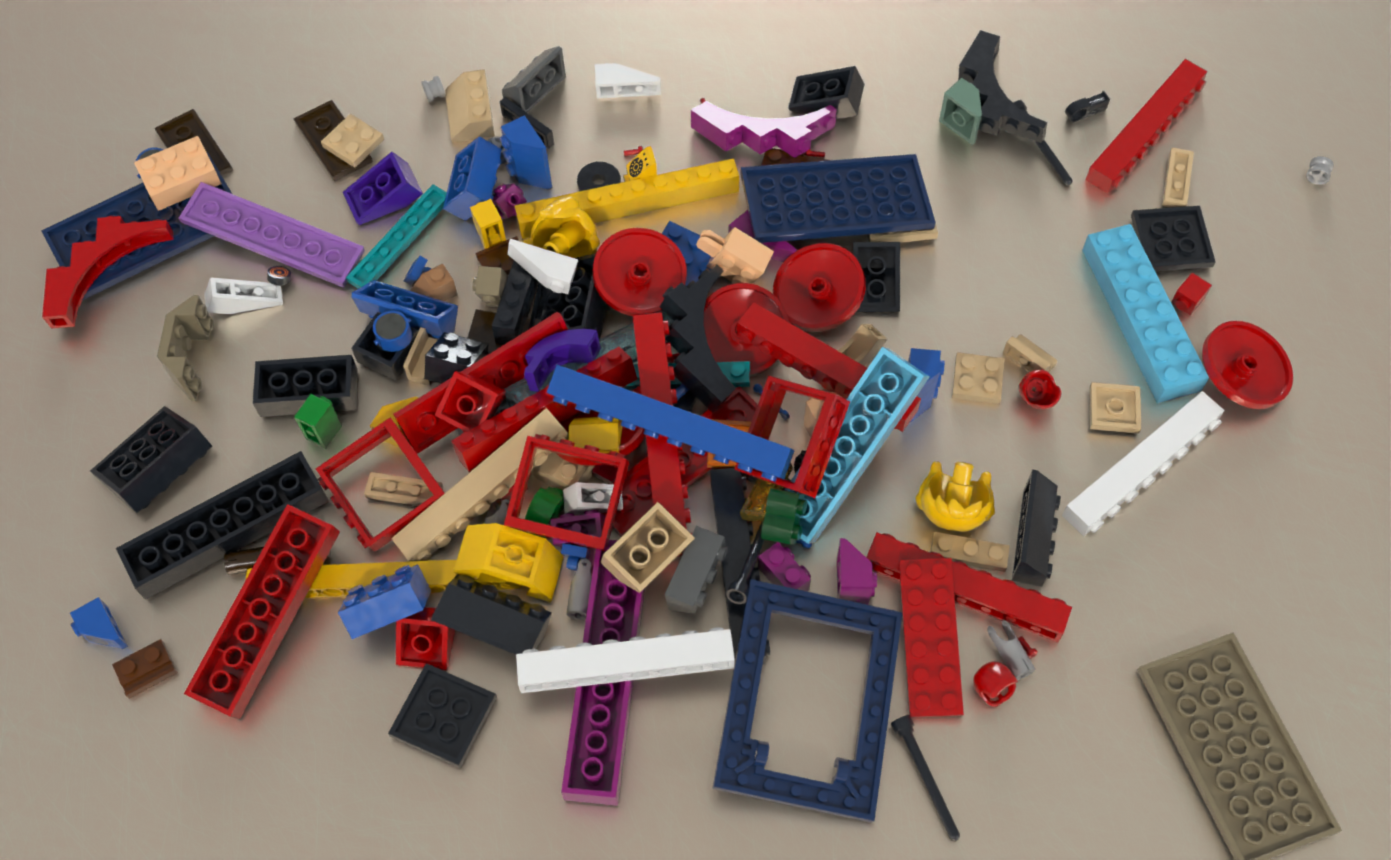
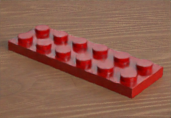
M952 558L899 560L909 715L911 718L963 716Z

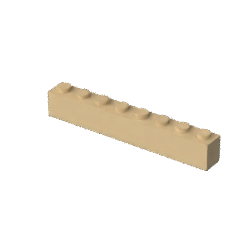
M547 408L391 538L408 561H428L432 556L431 554L437 549L446 546L456 533L465 530L467 525H470V522L476 516L485 513L495 500L504 497L509 492V489L515 484L527 435L535 437V434L547 435L550 437L549 441L558 443L560 439H569V434ZM537 449L532 469L542 465L552 452Z

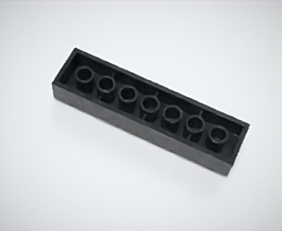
M302 451L124 543L117 547L116 550L134 588L146 600L224 558L225 553L237 551L271 533L287 504L308 513L329 502Z

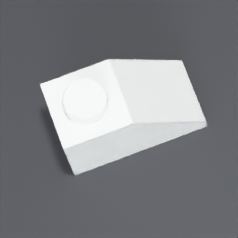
M576 482L563 490L565 514L584 515V512L589 510H599L600 513H606L614 484ZM622 493L617 511L623 510Z

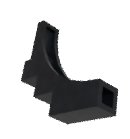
M980 30L959 65L958 80L963 78L979 89L982 116L978 130L996 136L1000 130H1003L1010 134L1042 143L1046 136L1047 122L1031 116L1017 107L1000 88L994 74L993 65L999 52L1000 36Z
M718 265L711 270L706 268L699 275L697 282L692 280L687 286L681 282L676 288L672 286L668 288L662 295L664 300L659 306L674 321L669 326L670 335L665 339L680 353L674 361L676 364L674 376L712 413L736 389L714 360L704 329V307L707 294L724 271Z

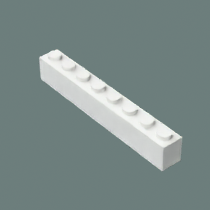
M1203 391L1200 392L1066 506L1062 516L1081 535L1085 536L1090 531L1095 533L1104 524L1102 520L1107 516L1110 518L1114 517L1122 508L1120 505L1123 502L1130 503L1138 495L1137 490L1141 487L1145 489L1149 487L1156 479L1154 476L1158 472L1164 474L1172 466V460L1175 458L1180 460L1189 451L1188 447L1191 444L1196 446L1206 436L1204 433L1207 430L1214 431L1221 424L1220 417L1225 410Z
M721 627L712 628L708 632L701 633L690 630L676 636L666 633L659 634L656 638L650 639L633 637L629 641L624 642L607 640L603 644L598 645L580 643L573 648L554 646L547 651L528 649L521 654H516L518 686L521 693L734 668L730 629L724 630Z

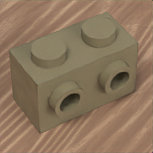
M478 266L477 277L473 279V291H475V294L481 301L486 303V306L498 307L508 275L502 268Z

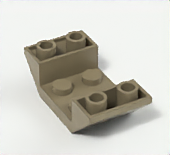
M193 295L166 314L157 354L158 359L171 379L191 401L197 400L198 392L202 389V381L195 373L194 367L187 360V351L191 349V339L208 340L210 331L214 328V320L210 317L206 305L202 303L199 295Z

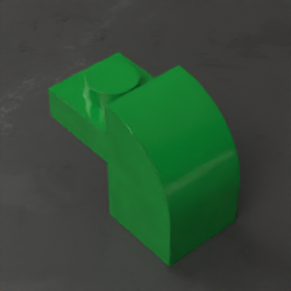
M550 486L547 489L540 488L529 505L525 520L551 526V519L558 518L559 513L564 509L563 491ZM533 534V535H536V536H539V537H542V538H545V539L547 538V537H545V536Z

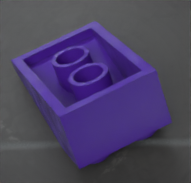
M390 152L345 189L343 194L356 223L361 225L407 207L420 197L423 192L408 162L394 152Z

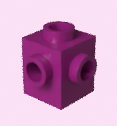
M503 183L493 191L495 194L493 195L492 202L501 219L516 216L515 205L527 202L523 196L522 189L515 184L505 185Z

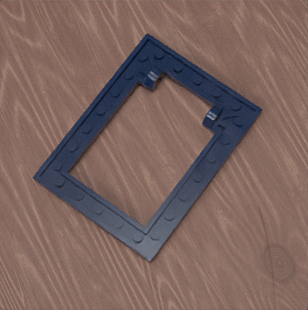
M751 579L748 585L750 592L744 607L712 789L871 823L874 822L903 612ZM771 613L871 634L854 760L837 757L834 761V767L837 768L836 775L832 777L831 783L765 770L764 766L769 754V743L750 739Z

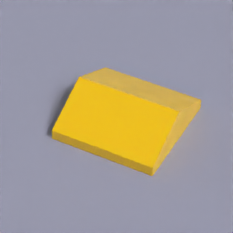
M599 417L574 418L569 425V441L574 442L575 447L583 449L585 445L599 448L600 453H609V451L619 453L622 421L613 418L612 422Z

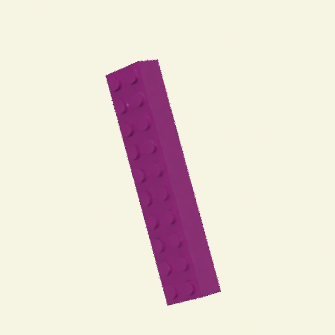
M609 540L607 550L610 549L618 540ZM596 549L583 643L598 645L603 644L607 640L629 641L630 638L639 637L645 589L639 593L620 582L601 564L602 556L606 551ZM634 680L576 687L561 790L565 801L618 806Z

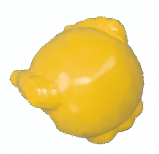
M562 197L541 210L533 224L531 236L522 241L523 243L571 258L597 253V248L600 246L594 222L580 208L578 201L572 197Z
M934 461L931 464L928 476L924 479L915 497L918 508L925 513L928 519L940 528L961 532L973 530L984 522L989 521L995 514L994 495L991 489V473L985 471L981 474L978 481H971L974 468L972 464L959 461L954 463L955 467L952 477L942 472V465L939 461Z

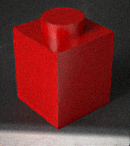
M1191 273L1178 288L1171 303L1180 311H1184L1191 316L1206 298L1212 285L1196 274Z

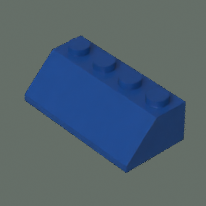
M376 280L352 292L351 297L361 313L368 314L370 318H373L377 312L382 314L386 311H398L403 313L406 318L409 317L412 320L409 323L411 328L416 329L418 332L420 327L426 328L427 333L432 334L434 338L439 339L444 332H455L458 305Z

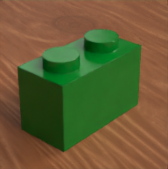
M310 394L294 418L306 440L326 449L342 425L338 419V414L334 411L333 403L323 396L319 398Z

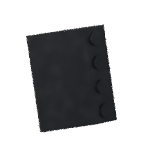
M596 253L575 258L578 259V263L568 294L556 293L539 282L528 330L534 327L535 319H541L540 322L558 312L562 315L568 330H597L600 342L607 303L599 295L593 281V264Z
M164 406L92 468L90 472L129 508L138 513L140 510L148 507L158 494L167 490L177 477L186 473L196 460L204 457L212 445L195 425Z

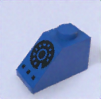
M99 597L70 612L74 621L71 623V627L78 637L82 635L91 643L120 649L128 647L109 607Z

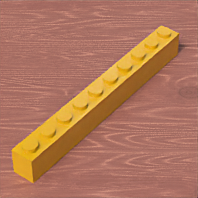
M733 158L515 205L522 239L529 238L539 212L562 197L575 198L580 208L590 216L592 221L599 223L739 192V173Z

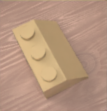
M485 69L463 72L445 89L451 141L473 140L479 136L481 138L494 137L495 133Z
M657 502L603 554L601 564L620 582L640 593L695 537Z

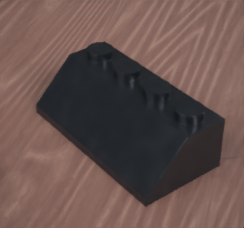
M1032 469L1023 490L1011 581L1042 587L1046 578L1050 579L1053 564L1049 563V555L1053 556L1055 541L1051 540L1052 532H1056L1058 518L1054 517L1055 510L1059 509L1061 496L1057 495L1058 486L1038 470Z
M457 574L449 582L431 620L516 655L523 653L525 650L538 647L544 638L552 612L545 610L539 604L525 602L517 595L498 591L492 585L478 583L470 576Z

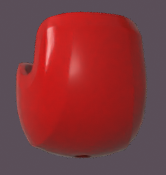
M1034 370L1027 373L1018 385L1021 398L1029 406L1038 410L1054 407L1062 395L1061 389L1055 384L1053 376L1045 370Z
M998 661L984 664L973 677L976 692L989 706H998L1008 700L1014 694L1016 683L1018 682L1009 668ZM1005 688H1008L1007 694L1004 696L1001 695V692ZM995 697H998L999 700L993 701L991 700V698L993 699Z

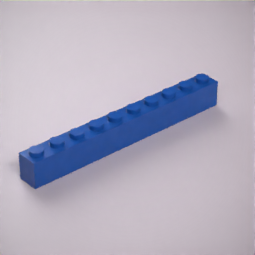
M556 365L546 392L553 395L552 401L567 406L569 401L576 404L575 409L587 414L590 413V410L599 412L598 417L609 422H612L613 418L621 420V426L634 431L636 426L645 429L643 434L658 439L659 435L668 437L667 443L681 447L682 443L690 445V451L703 456L706 452L715 455L714 460L727 465L729 460L739 463L738 469L749 473L756 469L762 472L761 477L776 482L777 477L785 479L794 454V450L789 447L560 365Z

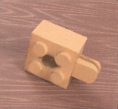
M736 227L725 238L720 237L711 230H704L696 244L697 248L712 256L707 267L712 269L716 265L720 266L724 270L721 276L733 284H753L764 273L774 253L773 250Z

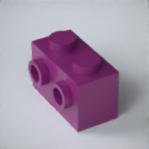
M599 510L585 511L584 515L577 516L572 513L562 514L560 518L551 519V526L601 537L606 515L600 513ZM552 538L553 545L562 548L563 544L578 546V544Z
M777 542L758 556V568L771 584L807 592L810 589L811 575L803 565L799 566L792 551L788 547H783Z

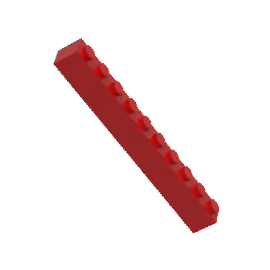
M662 312L633 316L641 395L673 406V404H677L676 389H671L670 381H674L675 377L673 366H668L667 359L672 357L671 343H666L665 335H670L668 320L663 321ZM646 435L653 506L658 502L687 530L686 523H691L690 508L684 507V499H688L687 484H682L681 475H686L684 460H679L678 451H683V447L667 443L668 437L659 435L658 439ZM685 549L677 557H681Z

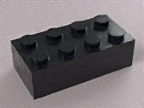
M352 354L255 361L253 405L259 416L296 415L310 394L319 398L323 396L333 403L332 406L335 412L356 410L358 368Z

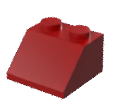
M455 371L434 416L467 432L495 416L506 390L484 379Z
M425 607L420 612L396 621V665L424 668L427 663L441 670L448 669L455 630L431 620L436 608Z

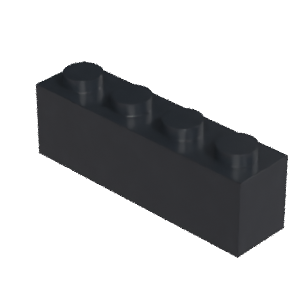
M515 260L513 261L492 323L495 343L506 344L523 333L539 283L537 279Z

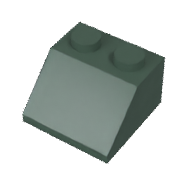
M961 78L944 93L939 121L973 145L976 141L982 116L979 89Z

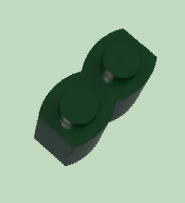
M770 488L761 539L790 545L795 544L796 540H800L802 535L800 517L805 514L807 508V500H804V494Z

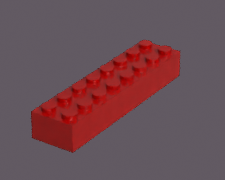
M287 504L186 688L185 695L240 720L340 533L337 528Z

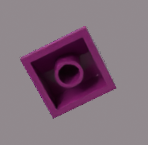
M840 538L836 558L837 598L868 605L870 597H874L875 588H877V572H872V562L846 538Z

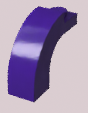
M566 330L548 336L535 344L525 355L528 366L525 368L524 378L528 383L529 390L540 391L549 374L556 368V365L561 366L568 363H589L594 361L601 350L597 330Z

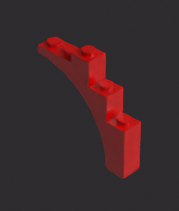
M121 216L97 218L96 241L72 243L70 267L59 266L46 270L42 318L51 329L75 327L77 312L84 295L94 280L119 258L138 248L153 243L173 240V231L167 220L157 219L147 222L133 221L125 223Z

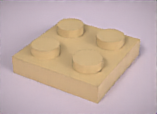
M350 113L321 141L323 148L356 168L384 140V136L381 132Z
M957 352L952 398L1000 404L1004 358Z
M1091 382L1089 387L1090 429L1139 433L1141 431L1140 386Z

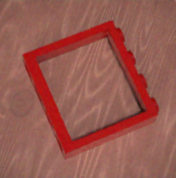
M768 376L747 433L769 440L786 391L823 401L824 404L795 483L778 477L776 482L761 477L762 472L753 469L752 473L738 469L739 463H736L734 470L815 498L850 401L833 393Z
M391 417L316 468V471L321 476L318 478L320 485L325 491L330 489L333 494L330 497L333 504L338 510L343 508L347 514L343 517L351 529L356 527L360 533L357 539L365 549L370 547L374 552L391 542L392 537L445 494ZM392 436L433 496L373 537L333 479V476Z
M535 434V437L527 435L504 525L520 531L607 551L629 461L623 458L624 454L617 453L616 451H609V454L599 452V448L585 445L583 449L575 447V443L569 440L560 439L558 443L549 441L550 437L547 435ZM537 449L618 467L601 537L519 518Z

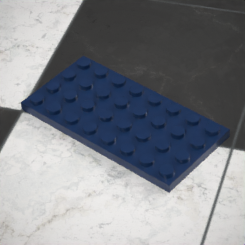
M206 152L221 181V185L216 186V188L232 194L209 153ZM144 182L41 230L59 266L70 267L72 243L96 241L97 218L121 216L125 223L133 221L147 222L157 219L167 220L173 231V240L153 243L119 258L94 280L84 295L83 300L214 237L211 234L180 222L179 216L191 197L158 211Z
M916 154L741 167L740 175L753 238L760 243L934 229L936 224Z

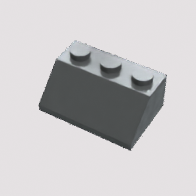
M557 46L547 49L539 56H536L511 82L505 84L502 89L503 98L506 97L524 111L529 112L566 77L562 48Z
M699 526L695 527L692 533L695 539L686 547L664 594L669 610L695 614L698 607L702 608L707 598L705 590L708 584H713L717 576L718 570L715 568L718 561H723L727 554L728 547L726 546L725 537Z

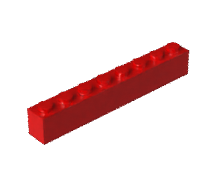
M1184 59L1090 166L1086 181L1107 194L1113 187L1118 188L1124 179L1125 173L1130 174L1136 161L1138 159L1142 160L1148 152V147L1150 145L1153 147L1160 137L1159 134L1161 132L1165 133L1172 123L1171 120L1173 118L1177 119L1184 109L1183 106H1189L1195 97V93L1202 91L1207 82L1204 79L1208 71Z
M754 302L737 322V336L743 342L753 344L765 355L775 357L784 366L794 368L806 379L816 381L825 390L833 391L844 399L848 398L867 370V367ZM916 396L894 429H898L901 432L905 430L917 413L921 398Z
M621 347L610 350L605 355L576 370V372L621 388L638 379L632 358ZM548 385L489 420L462 433L451 440L459 461L470 473L546 408L559 423L581 411L575 409L576 404L569 401L567 406L552 401L554 396L546 393Z
M876 532L866 558L872 562L873 572L900 582L899 560L944 558V556L937 552L922 550L914 543H904L896 540L890 534ZM952 561L956 604L1000 621L1006 620L1013 626L1057 643L1060 641L1064 634L1072 606L1067 605L1061 599H1051L1043 596L1035 589L1019 587L1011 580H1001L993 577L987 571H977L969 568L967 564L961 561Z

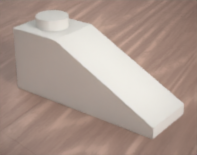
M617 63L595 64L597 99L661 95L660 77Z
M510 239L508 255L546 288L556 293H569L576 273L578 259Z
M210 277L204 293L208 313L234 314L279 306L283 303L281 286L268 282Z

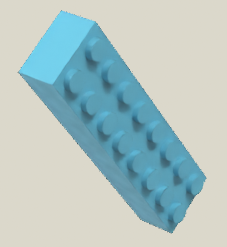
M1128 224L1089 234L1082 251L1156 403L1201 392L1209 376L1132 225Z
M882 347L846 399L850 401L817 495L815 498L804 495V500H807V508L805 514L800 517V525H802L801 539L807 544L816 542L929 379L927 374L889 348ZM799 469L792 478L791 482L795 483ZM785 488V490H787V491L796 492V491H793V490H790V489Z

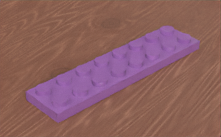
M203 182L199 184L179 216L181 223L343 288L347 284L346 277L357 266L365 252L364 246Z

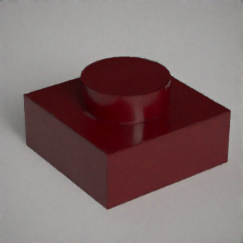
M605 464L595 465L592 469V475L607 484H612L615 481L618 467Z

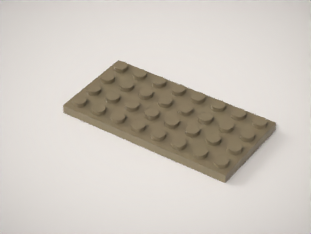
M1234 632L1142 665L1137 669L1234 860H1270L1342 831Z

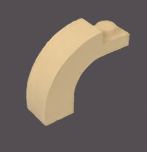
M861 324L851 339L838 351L865 366L888 339L872 324Z

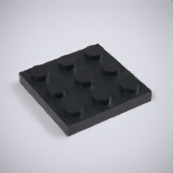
M1200 205L1132 211L1131 219L1134 231L1155 271L1214 267L1216 261Z
M426 663L388 735L461 768L497 695Z

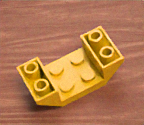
M498 523L467 525L453 572L470 576L478 580L481 573H485L529 587L527 591L528 596L552 602L564 555L545 538Z

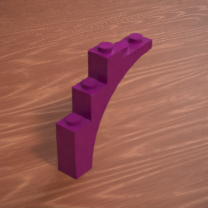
M708 101L691 109V128L724 151H728L740 143H744L758 154L778 146L794 158L809 150L811 140L834 128L836 123V108L831 105L816 112L788 118L745 116L719 108Z

